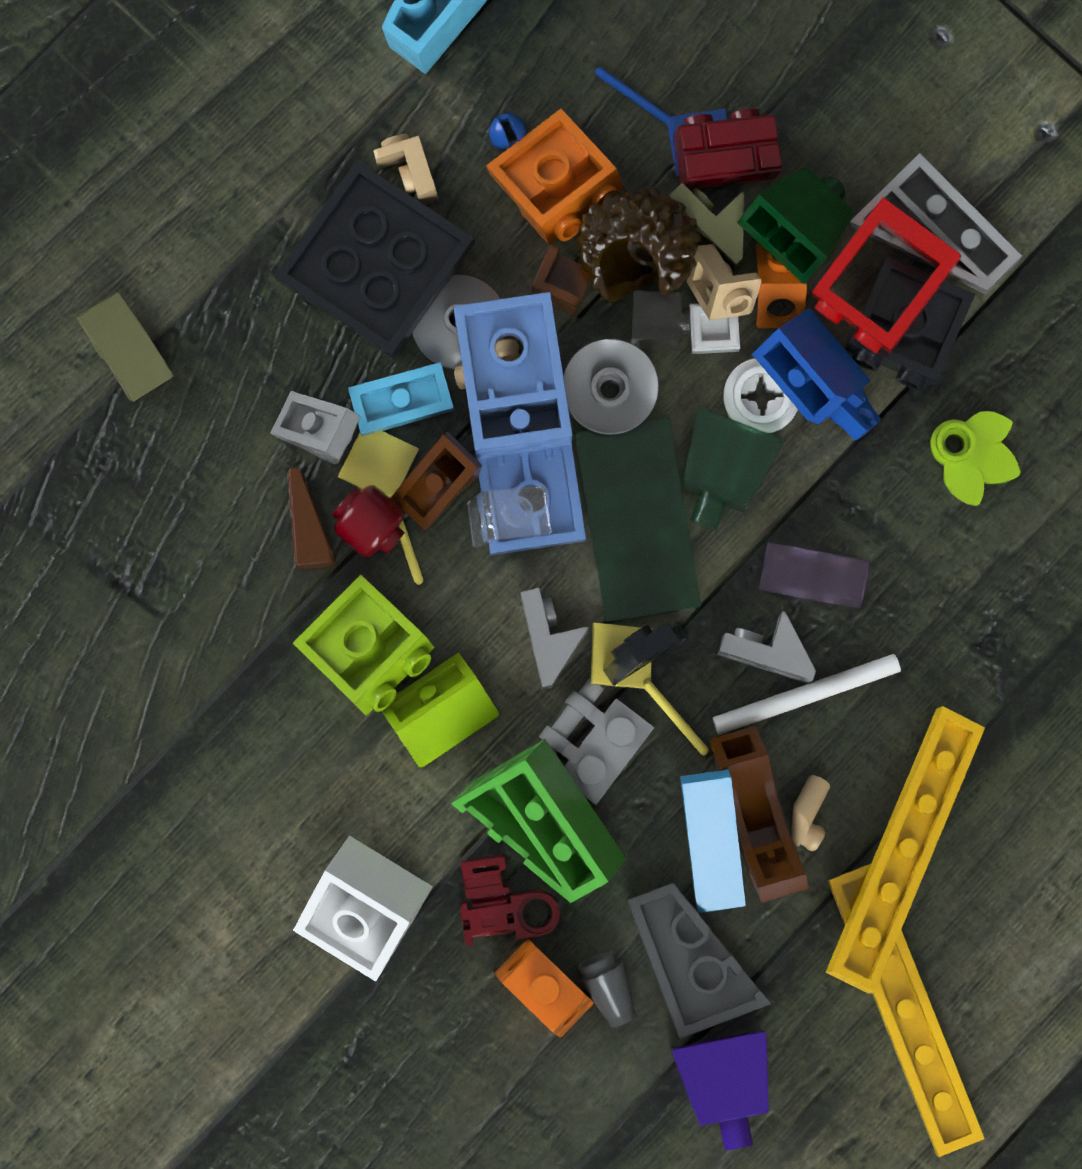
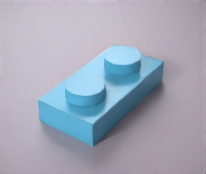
M441 362L348 388L354 412L361 416L358 421L361 436L454 411Z

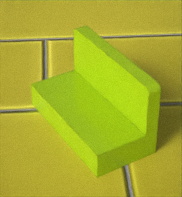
M459 652L397 693L394 701L382 711L419 767L426 766L499 716L497 708Z

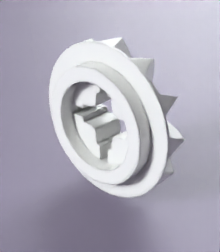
M755 358L737 366L725 383L723 401L728 417L743 431L765 435L782 430L794 418L798 410ZM759 377H762V385H765L767 393L782 395V397H776L775 400L768 401L764 410V416L760 415V409H758L755 401L741 399V397H747L748 394L755 392L759 383Z

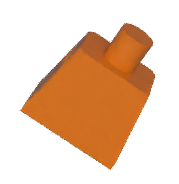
M528 938L494 973L501 983L559 1038L594 1004Z

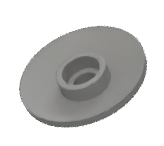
M452 275L412 332L418 348L433 363L441 362L442 367L455 370L456 366L462 365L457 328L449 321L451 314L454 313L453 306L499 300L500 297L488 284L477 278L466 275Z
M605 339L584 346L571 358L563 376L570 414L578 423L593 432L608 435L628 432L643 423L656 404L659 384L657 373L651 360L638 347L622 340ZM606 383H613L618 387L619 393L614 398H606L601 393V387Z

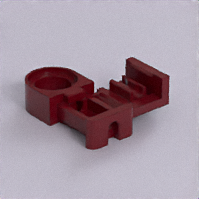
M504 854L461 860L466 899H471L472 901L471 908H468L467 900L463 901L460 906L464 939L468 946H473L472 938L516 932V939L519 940L547 935L557 926L560 911L557 901L550 893L543 890L510 893L509 886L503 887L500 871L506 870ZM494 865L499 867V869L473 873L474 868ZM506 893H510L511 902H507ZM535 899L544 900L552 909L550 920L545 925L538 927L528 924L523 917L524 907L528 902Z

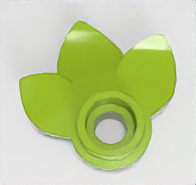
M991 411L978 412L966 422L961 420L945 421L932 433L930 449L933 457L944 466L945 486L952 495L965 504L972 506L980 504L984 494V483L1002 484L1017 478L1021 473L1015 456L1002 443V440L1008 435L1013 424L1007 417ZM954 436L960 439L962 443L960 452L952 453L946 448L945 441L948 437Z

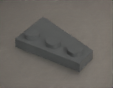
M674 883L627 900L679 1039L771 1004Z

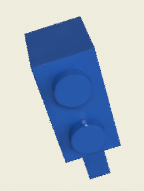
M810 308L779 327L752 354L807 421L820 424L829 417L856 441L867 434L881 420L863 391V388L871 380Z

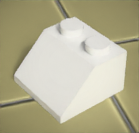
M349 835L324 871L293 931L374 981H377L433 886Z

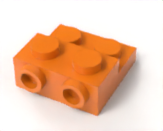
M559 109L525 135L519 142L517 141L486 165L492 178L518 205L522 216L548 245L558 238L561 241L572 239L580 231L582 215L587 214L591 205L595 203L603 204L605 195L619 192L624 188L617 168L562 109Z

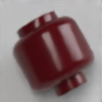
M356 485L332 514L337 519L334 524L336 535L364 557L372 556L379 549L387 555L405 534L398 527L404 518V510L375 485L366 486L364 489H360Z

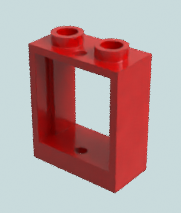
M882 197L813 289L812 296L819 301L814 308L836 325L844 319L855 327L858 331L853 337L875 354L878 353L881 347L888 353H891L959 263L962 255ZM879 225L937 267L889 332H886L831 291Z

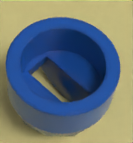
M504 113L497 116L489 128L490 142L501 153L527 135L525 122L522 118L512 113ZM509 121L516 137L515 141L508 142L501 124L502 122Z

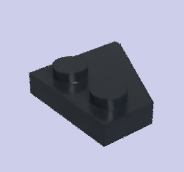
M668 622L655 631H652L650 626L646 625L624 640V643L611 651L615 660L604 668L603 671L612 685L615 686L689 637L679 622Z

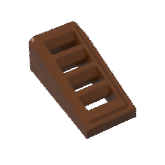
M290 468L287 471L296 567L300 570L335 567V557L304 475L300 473L299 468Z

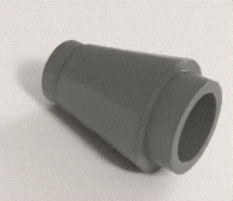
M614 951L602 952L578 965L581 974L578 981L603 1017L607 1019L611 1028L621 1026L637 1016L633 1008L634 1004L623 960H617Z

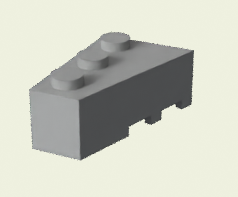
M920 153L850 221L851 227L858 230L881 198L884 197L962 255L961 259L949 276L985 295L1022 258V255ZM880 225L871 235L872 238L934 269L937 268Z

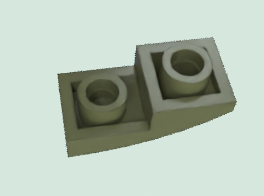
M118 292L76 317L100 358L105 359L130 401H136L174 377L152 340Z

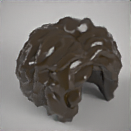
M654 187L649 190L642 188L640 191L633 188L623 193L613 192L605 195L603 204L595 203L591 205L587 214L582 215L581 234L577 237V244L581 250L578 256L580 257L583 270L588 273V277L594 279L593 289L598 290L604 300L616 302L618 299L624 298L626 293L631 294L644 286L651 285L659 275V291L662 295H671L672 290H678L685 279L691 276L693 268L697 266L694 256L698 250L697 242L700 241V235L696 233L694 224L697 223L696 218H691L685 212L686 206L683 203L672 199L667 194H660L658 189Z

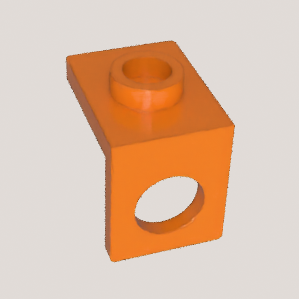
M757 243L755 250L757 274L762 282L757 298L756 327L779 328L805 311L807 282L803 284L760 243ZM777 299H787L795 305L794 310L786 316L772 315L767 308L772 301Z

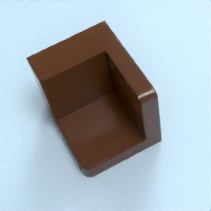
M550 244L532 284L531 295L550 292L552 307L575 316L592 278L588 277V273L583 270L582 264L559 255L560 248Z

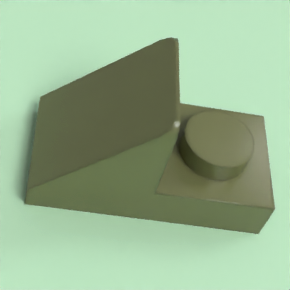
M681 183L669 196L686 206L685 212L687 215L697 220L694 228L696 233L700 235V241L704 245L714 244L724 262L730 265L732 273H734L740 267L743 259L744 229L737 221L744 214V192H741L724 210L715 216L712 213L715 207L703 192L697 188L690 191Z

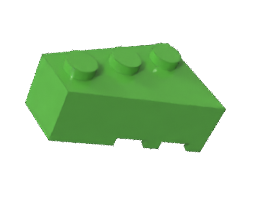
M546 739L472 781L451 803L462 813L467 810L490 830L487 834L499 843L503 840L526 860L523 864L570 903L608 883L627 859Z

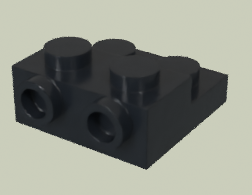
M886 256L861 313L886 332H889L930 278L931 274ZM944 281L891 353H888L882 347L877 354L866 348L853 337L858 331L855 327L845 350L854 353L852 359L865 369L878 371L880 365L898 372L895 380L904 386L915 390H922L924 384L933 388L940 377L975 294Z

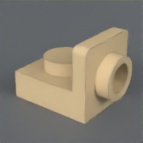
M408 134L395 135L383 140L381 148L373 150L378 169L406 161L407 165L398 168L407 194L416 192L418 200L422 204L438 200L419 136L409 138Z
M714 244L698 246L694 256L697 266L693 268L691 276L687 278L686 282L707 318L715 320L752 313L762 282L758 274L749 273L733 276L730 265L724 262Z

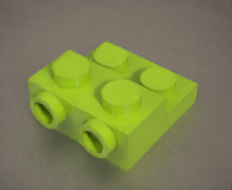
M362 575L293 642L366 716L373 709L376 712L386 709L396 697L397 691L394 688L407 675L415 677L421 674L431 661L429 653L435 648L427 637Z

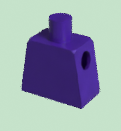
M753 1031L672 1047L671 1052L698 1124L702 1126L719 1123L724 1150H733L753 1145L748 1117L768 1113L769 1108L767 1039L765 1031Z

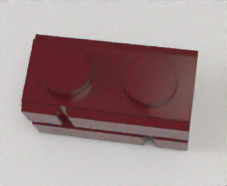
M744 109L732 113L731 119L713 121V117L710 114H699L684 119L685 124L679 125L674 133L673 141L678 162L680 184L683 183L689 190L775 180L781 172L782 163L773 114L760 116L758 109Z

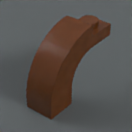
M753 726L709 739L716 770L729 769L739 849L752 886H755L761 903L809 889L806 873L782 813L768 753L757 727Z

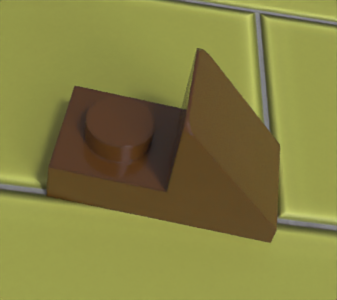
M447 431L391 496V499L400 505L426 531L434 525L461 492L476 482L482 464Z

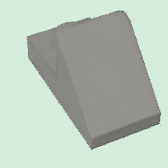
M290 391L270 434L332 464H338L352 439L361 416L348 408Z
M540 588L520 592V598L542 690L553 687L585 637L589 627L550 635L549 627L557 626L551 597L542 599Z
M782 611L779 615L770 646L762 644L764 638L762 635L736 628L734 635L725 632L722 636L717 652L718 656L807 684L814 679L816 670L785 611Z

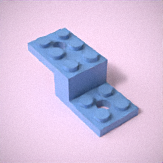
M550 292L453 306L476 460L482 464L479 482L490 555L586 541L572 451L571 423ZM505 336L516 337L523 344L524 350L522 355L514 361H504L495 352L496 343ZM527 487L538 488L545 496L544 506L535 513L523 511L517 503V496L521 490Z

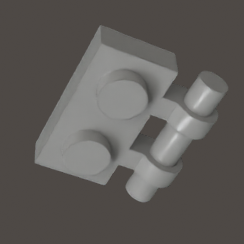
M588 678L578 693L572 691L566 699L565 703L568 706L553 726L549 727L547 725L538 737L541 741L546 739L555 754L558 752L568 760L564 766L585 798L594 805H597L655 727L618 699L613 701L605 713L601 712L593 704L604 689L598 684H591V679ZM582 718H585L594 725V728L579 748H577L567 738Z

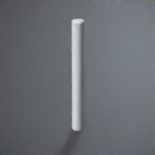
M891 654L712 717L718 735H722L901 672V668L896 655Z

